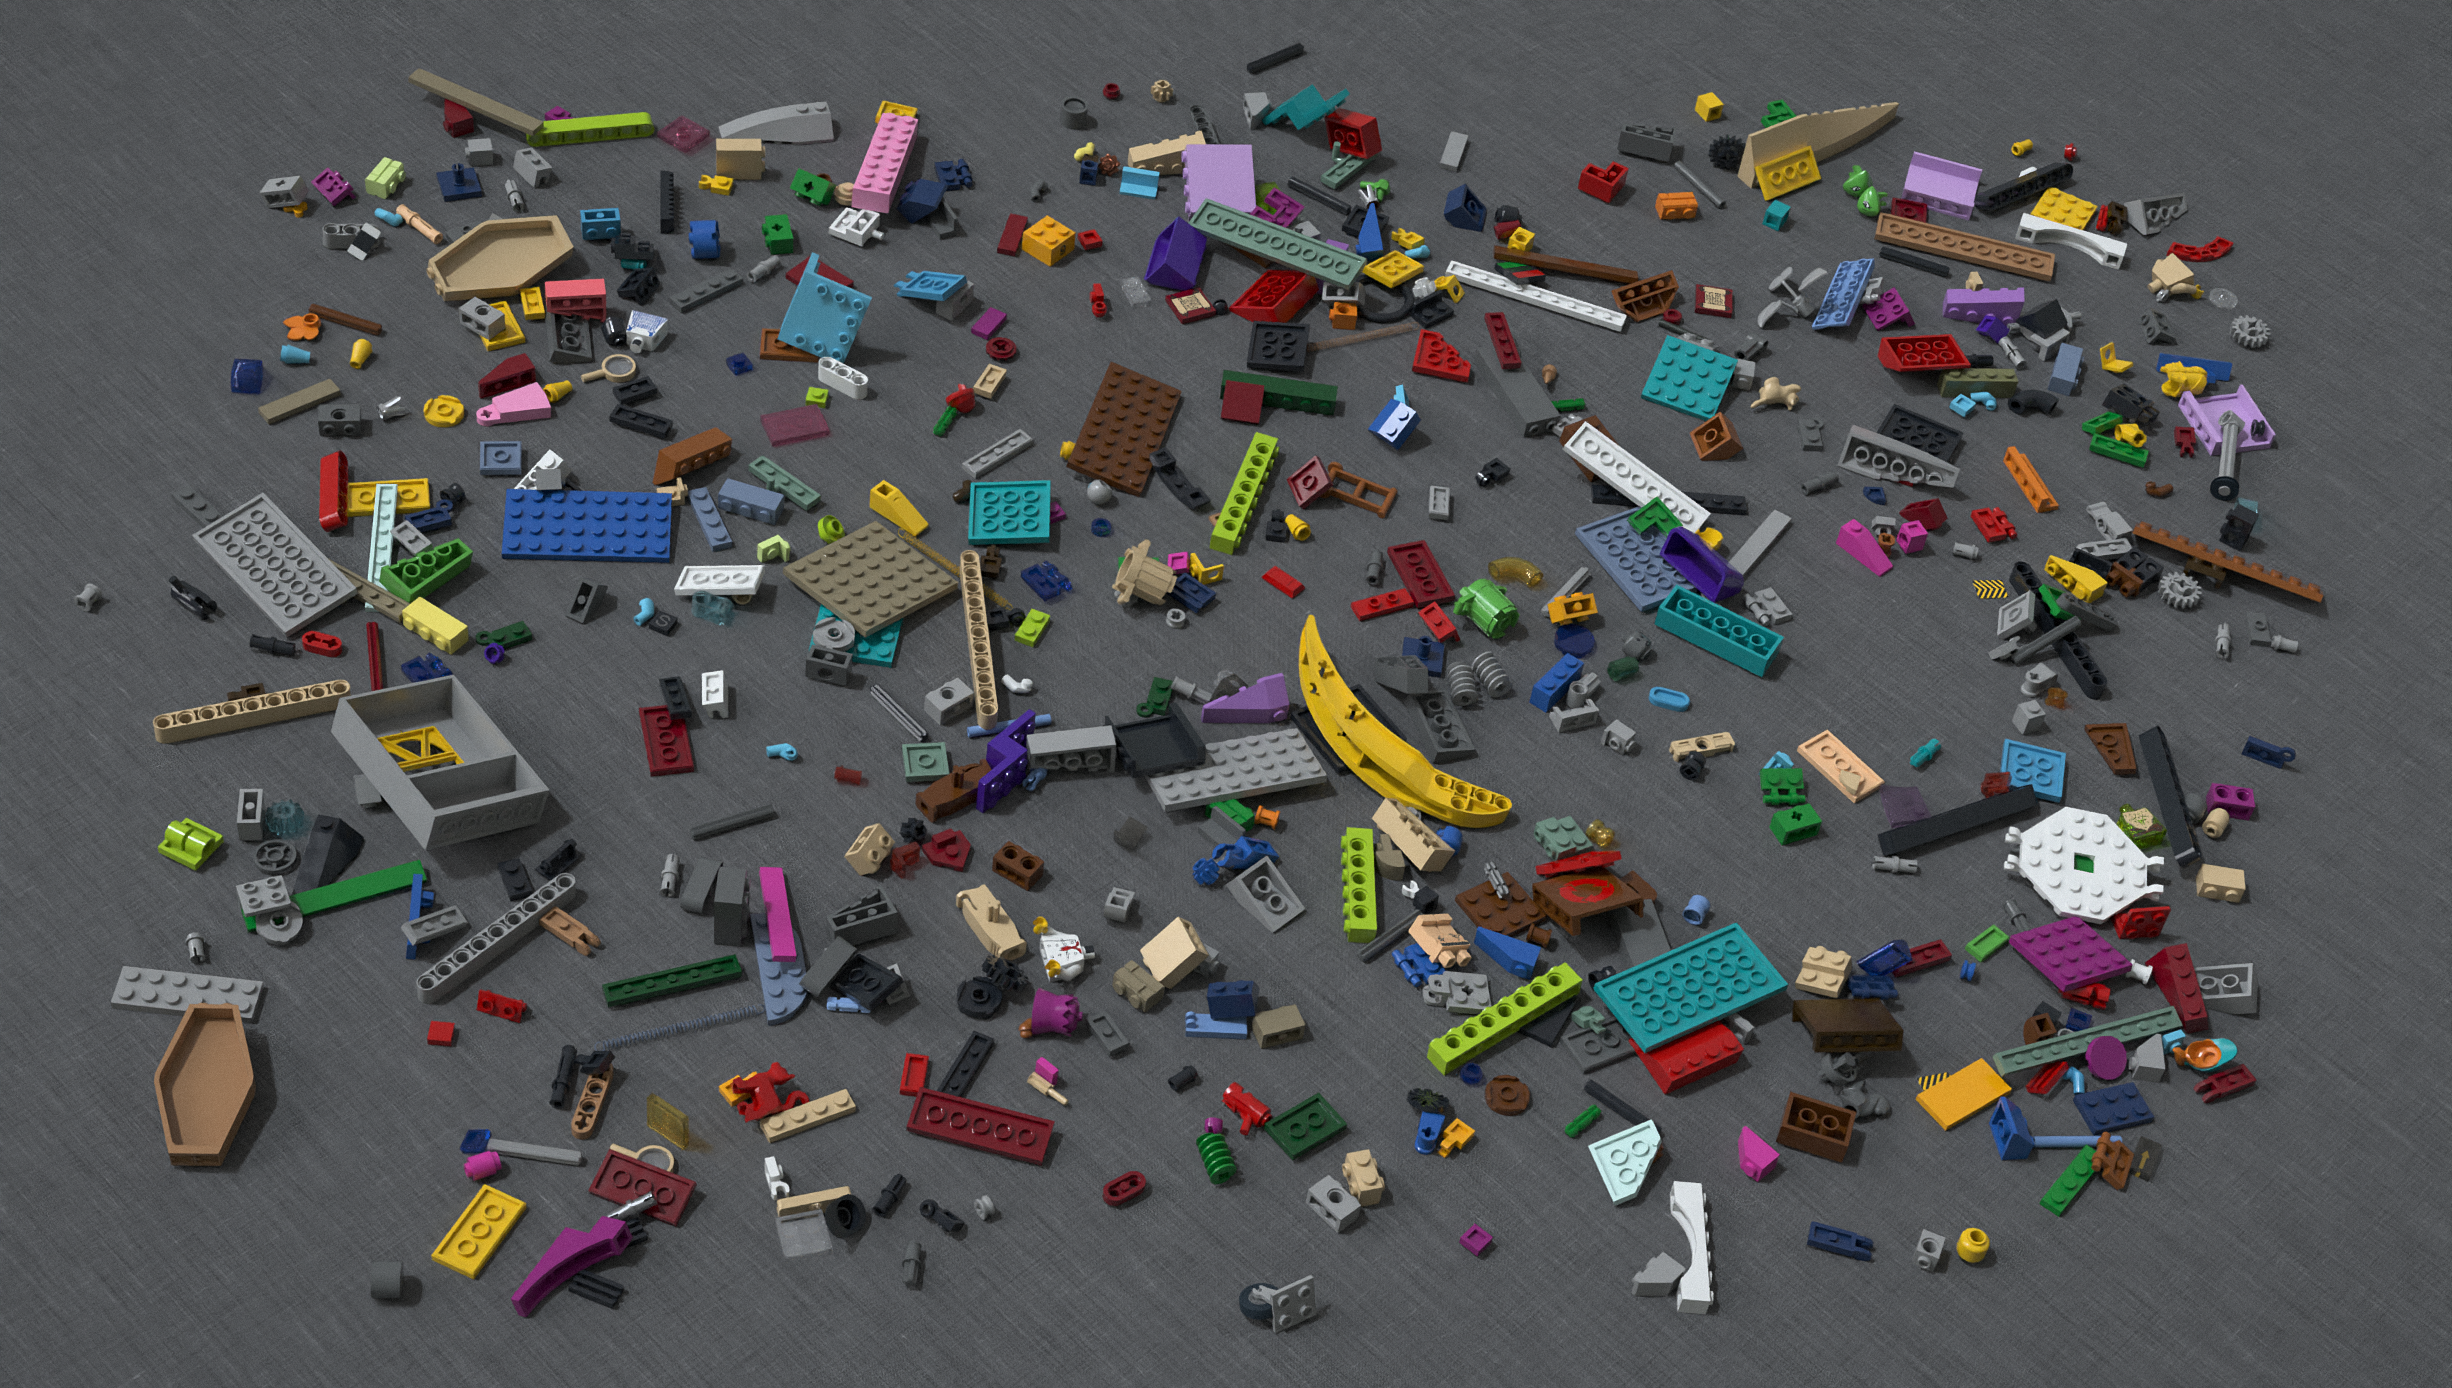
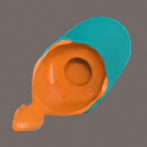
M2225 1038L2195 1041L2185 1051L2181 1047L2173 1048L2175 1061L2178 1065H2190L2201 1072L2220 1070L2223 1064L2234 1059L2238 1053L2236 1045L2231 1040Z

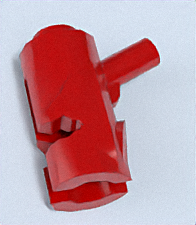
M2092 983L2066 992L2059 988L2058 993H2062L2061 998L2079 1002L2086 1006L2091 1004L2094 1008L2105 1010L2106 1001L2108 1002L2110 988L2103 984Z
M1233 1082L1224 1092L1222 1102L1234 1113L1236 1112L1241 1116L1243 1123L1239 1132L1242 1135H1248L1252 1124L1259 1128L1265 1126V1123L1272 1119L1271 1108L1255 1098L1252 1093L1243 1094L1244 1087L1237 1082Z

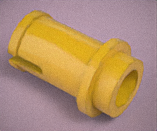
M2030 139L2016 142L2011 148L2012 153L2021 156L2025 151L2033 148V143Z

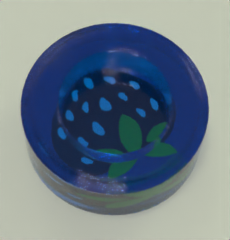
M1104 518L1093 520L1091 523L1092 534L1097 537L1108 536L1111 532V523Z

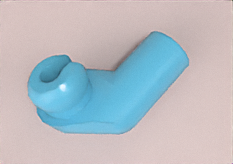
M1989 392L1971 393L1972 401L1982 402L1989 411L1995 410L1997 401Z
M649 598L642 599L639 603L642 612L634 617L635 623L639 626L654 616V602Z
M787 743L766 747L768 757L779 755L787 760H795L798 756L797 749Z

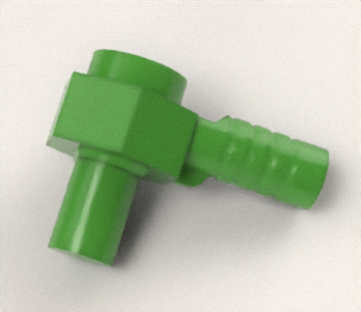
M1380 179L1375 183L1365 181L1360 183V188L1367 189L1368 184L1371 185L1373 191L1377 188L1379 203L1382 202L1383 196L1388 195L1390 192L1389 182L1384 179Z

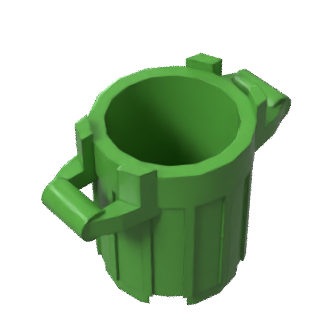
M1479 579L1468 588L1466 586L1463 587L1459 592L1462 596L1458 599V602L1454 603L1455 608L1453 612L1456 615H1467L1480 629L1494 639L1505 636L1504 630L1510 625L1514 627L1520 616L1515 605L1505 596L1507 588L1496 586L1487 579Z

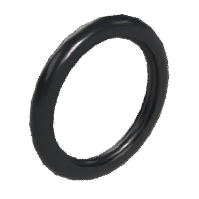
M1364 274L1358 276L1355 282L1364 284L1379 281ZM1401 283L1395 286L1405 299L1404 305L1400 310L1387 314L1375 313L1357 306V315L1374 322L1388 323L1400 320L1411 311L1414 303L1413 294L1405 283Z

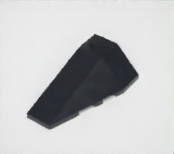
M318 814L310 833L292 895L330 885L334 877L344 871V867L350 860L353 861L358 856L364 837L341 818Z

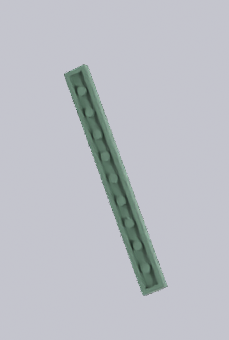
M2174 1006L2002 1051L1992 1057L2002 1077L2086 1054L2091 1041L2100 1036H2113L2124 1044L2154 1036L2155 1034L2176 1030L2183 1025Z

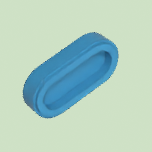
M1663 687L1652 688L1648 697L1653 705L1677 712L1686 711L1690 703V699L1686 694Z

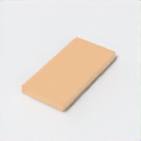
M1828 730L1798 746L1797 752L1853 803L1858 802L1884 786L1885 781ZM1841 770L1861 776L1855 795L1849 793L1846 787L1839 781Z

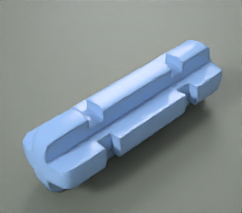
M828 997L827 1010L836 1011L837 1008L840 1009L839 1011L858 1012V1010H861V1013L871 1012L849 998L840 997V1000H838L837 997Z

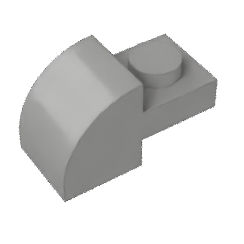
M1113 887L1105 903L1103 917L1126 923L1135 892Z

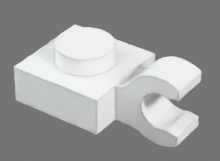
M774 1156L765 1158V1175L772 1199L777 1200L778 1191L784 1192L785 1197L788 1198L789 1186L780 1181V1179H783L781 1165L776 1164Z

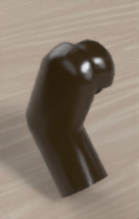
M963 481V488L953 493L952 497L955 502L959 503L960 501L970 500L972 481Z

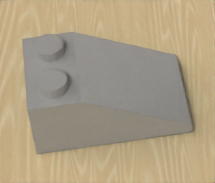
M1265 856L1226 884L1237 902L1272 933L1305 909L1268 856Z
M2253 963L2194 967L2205 1008L2230 1014L2256 1013L2258 979Z

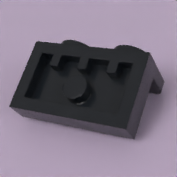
M637 268L632 271L617 289L619 297L631 298L635 296L638 304L643 305L660 285V281L653 268Z
M1439 290L1420 300H1416L1412 306L1411 317L1424 329H1427L1452 317L1454 310L1442 300L1443 291Z

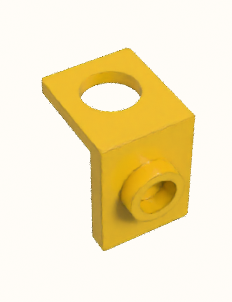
M1455 275L1441 276L1434 281L1437 288L1435 291L1447 289L1454 303H1458L1465 294ZM1454 286H1456L1458 289L1457 296L1455 295L1453 290Z
M2111 342L2100 348L2102 369L2120 373L2133 366V362L2116 360L2114 343ZM2109 349L2110 357L2106 359L2105 353Z
M1195 553L1190 555V573L1197 581L1205 585L1222 580L1223 564L1204 568ZM1218 571L1216 576L1209 578L1210 573Z

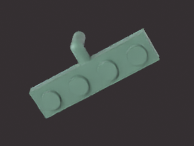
M1334 142L1331 158L1337 164L1321 175L1320 181L1336 189L1374 160L1377 154L1368 159L1349 154L1343 159L1339 156L1341 143Z
M762 455L749 464L748 471L767 483L766 490L782 493L806 511L821 501L820 494Z

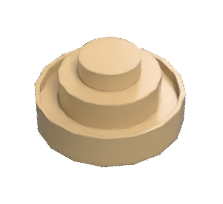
M847 182L838 185L834 190L835 200L842 205L851 206L854 184Z

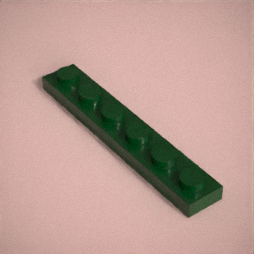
M736 954L602 984V991L609 1008L742 977V970Z

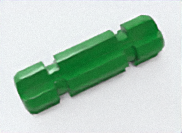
M1577 398L1575 401L1574 399L1559 400L1558 402L1551 401L1559 412L1572 411L1575 408L1576 410H1582L1585 407L1583 398Z
M952 406L947 407L933 428L934 435L940 437L945 433V430H947L957 415L956 408Z
M1591 1105L1587 1108L1588 1111L1582 1112L1573 1122H1570L1565 1127V1134L1570 1138L1575 1137L1578 1132H1581L1591 1124L1592 1120L1600 1116V1108L1596 1105Z

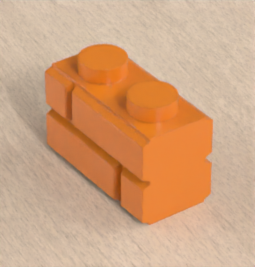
M1693 192L1659 193L1655 208L1660 219L1695 218L1698 203Z

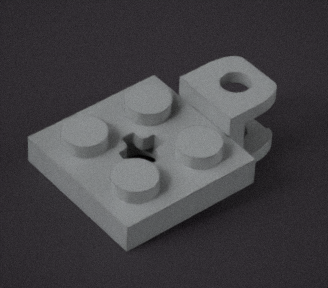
M1444 971L1442 975H1430L1428 978L1429 985L1423 988L1424 1002L1428 1005L1442 1007L1446 1003L1447 1012L1479 1015L1486 1007H1491L1486 975ZM1463 991H1468L1470 993V996H1468L1466 992ZM1429 993L1434 994L1436 998L1430 997Z

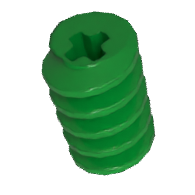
M1205 1133L1197 1138L1196 1145L1207 1174L1210 1177V1182L1214 1185L1222 1184L1236 1173L1237 1167L1234 1165V1159L1231 1157L1227 1142H1225V1136L1223 1134Z

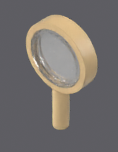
M622 354L611 355L603 361L601 370L583 374L581 379L583 382L605 377L607 380L616 383L626 382L635 376L636 364L629 356Z
M614 1143L610 1146V1149L673 1173L674 1158L671 1152L662 1146H646L637 1153Z

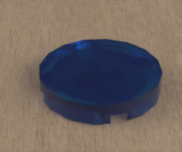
M1576 624L1561 626L1556 631L1554 637L1556 649L1558 650L1559 648L1563 655L1569 653L1575 658H1582L1586 654H1590L1595 642L1593 634L1588 629Z

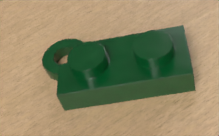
M520 621L494 630L492 634L488 631H480L476 634L475 639L478 645L489 646L491 643H497L502 645L505 650L531 641L532 634L524 621ZM487 637L488 639L482 640L480 638Z
M1154 677L1147 703L1137 705V715L1142 718L1150 717L1152 713L1165 716L1173 691L1171 689L1173 681Z

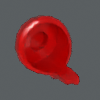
M958 384L959 391L950 394L945 401L948 406H952L962 413L970 412L975 407V390L967 388L964 384Z

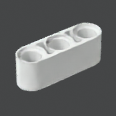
M823 357L819 360L818 378L821 382L854 399L860 400L867 396L868 378L866 375L831 357Z

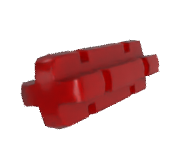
M2101 206L2096 225L2098 231L2101 230L2103 232L2106 229L2108 206Z

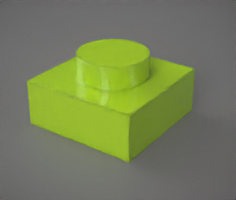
M809 387L805 406L825 409L829 390Z

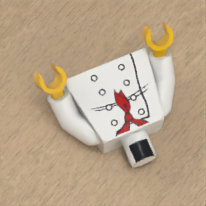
M1041 916L1033 921V924L1036 925L1033 928L1034 933L1042 934L1040 953L1049 982L1060 979L1071 981L1083 972L1084 960L1095 957L1093 945L1081 947L1078 936L1054 930L1048 926L1046 919Z

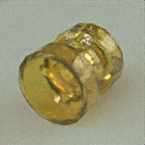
M1600 819L1593 821L1585 833L1588 838L1594 839L1601 848L1607 847L1616 834L1611 828H1606L1604 822Z

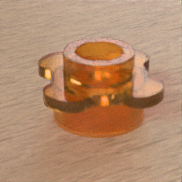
M2061 688L2048 689V698L2045 699V704L2063 708L2065 706L2064 700L2068 697V693Z

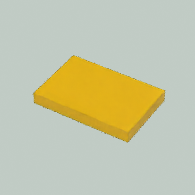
M1394 250L1366 265L1362 272L1393 288L1423 272L1424 266Z
M502 301L489 304L504 313L505 329L490 340L479 335L487 351L525 343V336L507 302Z

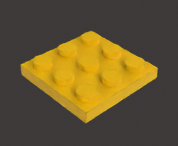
M2048 187L2030 215L2084 231L2098 206L2079 199L2074 195L2062 192L2057 188Z

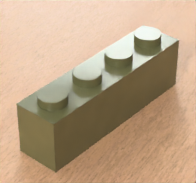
M1942 369L1937 386L1941 397H1957L1962 394L1967 398H1971V393L1989 392L1994 398H2011L2015 393L2018 379L2014 369Z

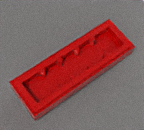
M1406 588L1351 603V609L1359 621L1414 606V601Z

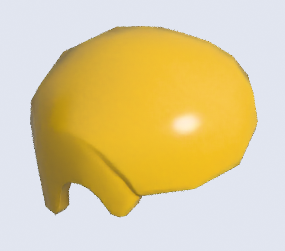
M1707 528L1704 532H1700L1699 529L1695 532L1713 549L1719 550L1723 541V535L1718 530Z

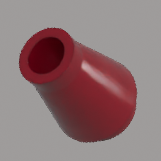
M1519 220L1497 223L1496 226H1493L1497 240H1505L1513 235L1518 227H1521Z

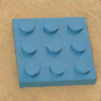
M2005 739L1998 788L2009 791L2032 784L2037 798L2060 803L2066 753Z

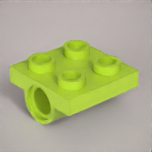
M185 818L182 822L175 820L167 827L164 836L165 840L158 846V852L196 871L224 842L223 835L188 818Z

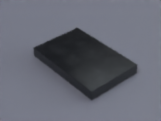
M857 954L832 981L829 988L872 1011L904 981L902 976L861 954Z
M1576 995L1572 996L1523 1025L1517 1032L1551 1047L1577 1004L1579 997Z

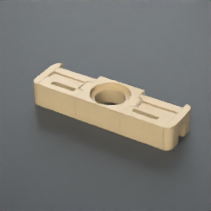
M1723 732L1673 741L1669 751L1671 754H1674V761L1678 762L1679 759H1684L1691 751H1697L1704 755V757L1714 756L1715 753L1730 750V752H1733L1735 742L1730 733ZM1702 744L1706 746L1707 749H1700L1697 745Z
M845 1186L777 1200L779 1220L783 1221L785 1218L801 1215L806 1217L825 1213L827 1206L832 1201L843 1195L851 1194L850 1187Z

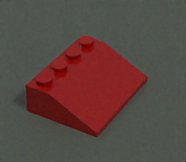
M1267 270L1229 307V311L1251 322L1286 323L1299 309L1303 308L1308 300L1313 298V295L1319 288L1315 277L1297 270Z
M1951 334L1884 337L1881 339L1878 358L1884 367L1896 371L1971 367L1968 359Z
M1719 1021L1647 1053L1642 1051L1633 1038L1629 1039V1043L1664 1094H1668L1737 1063L1744 1051V1048L1733 1032Z

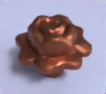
M1107 154L1105 157L1100 158L1101 163L1098 164V167L1101 169L1102 174L1107 173L1108 176H1111L1119 171L1117 167L1120 166V163L1115 155L1111 157L1110 154Z

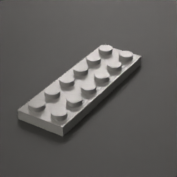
M123 966L111 1000V1007L184 1016L189 1004L231 1003L239 1006L242 1023L253 1024L264 986L263 981Z

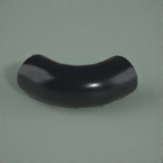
M2024 390L2008 400V407L2015 414H2021L2028 408L2039 409L2050 414L2057 406L2059 398L2041 390Z

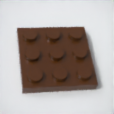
M1509 872L1501 874L1510 890L1508 898L1500 899L1490 880L1455 897V902L1477 928L1479 926L1509 937L1529 929L1531 923H1534L1536 926L1546 919L1543 911Z

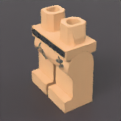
M1448 913L1434 914V916L1433 914L1418 915L1408 932L1425 953L1431 955L1429 957L1431 962H1440L1444 968H1450L1455 962L1460 967L1466 966L1472 958L1467 952L1470 944L1467 940H1464L1463 936L1457 934L1450 925L1453 920Z

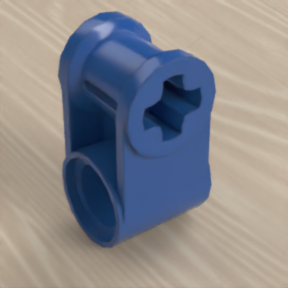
M1422 1112L1414 1145L1418 1153L1428 1155L1435 1150L1438 1136L1441 1134L1445 1120L1444 1115Z

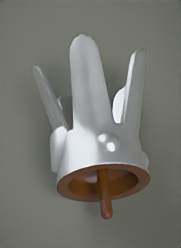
M1367 185L1368 198L1359 189L1360 198L1365 203L1366 208L1369 209L1370 204L1374 203L1375 210L1378 209L1380 203L1377 199V188H1375L1374 196L1371 185Z

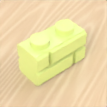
M384 157L365 179L366 192L386 199L390 193H394L399 182H403L406 177L403 163Z

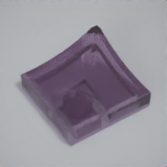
M1881 784V799L1891 828L1901 827L1931 817L1917 786L1894 787Z

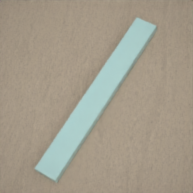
M376 484L368 581L386 591L388 590L379 582L381 567L386 565L390 567L392 563L394 538L390 530L395 528L398 484ZM365 602V612H379L372 605Z

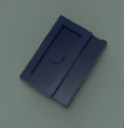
M1187 573L1182 574L1176 579L1171 593H1166L1195 613H1198L1201 608H1205L1216 598V592Z

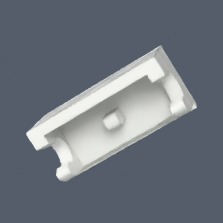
M723 670L702 673V706L706 708L710 718H713V711L715 710L720 712L722 718L728 717V684Z

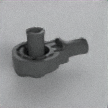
M1825 1052L1821 1057L1823 1069L1818 1071V1076L1826 1074V1076L1820 1079L1822 1082L1827 1083L1831 1080L1838 1086H1845L1856 1078L1857 1072L1860 1070L1859 1066L1854 1069L1852 1067L1865 1062L1868 1054L1861 1055L1863 1052Z

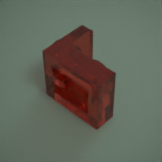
M2010 772L1985 774L1984 781L1981 782V793L1985 795V798L1993 796L1994 793L2009 791L2012 780Z
M913 842L892 850L890 865L900 878L905 877L906 866L919 862L920 847L918 843Z

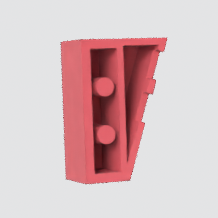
M604 279L545 282L547 312L566 316L574 314L583 316V319L587 320L595 318L600 319L603 323L606 320Z

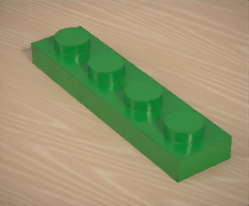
M2086 1144L2041 1199L2040 1205L2059 1217L2096 1172L2091 1168V1159L2096 1150Z

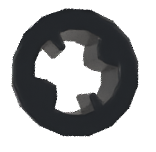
M2254 419L2251 424L2250 434L2251 436L2257 434L2258 437H2262L2265 430V422L2263 420L2258 422Z

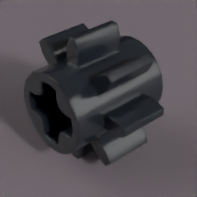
M908 818V823H901L902 826L899 833L904 838V843L919 845V840H925L927 828L923 824V820Z

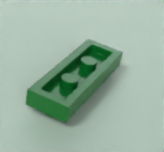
M2094 433L2089 447L2090 451L2142 468L2146 463L2149 452L2148 450Z

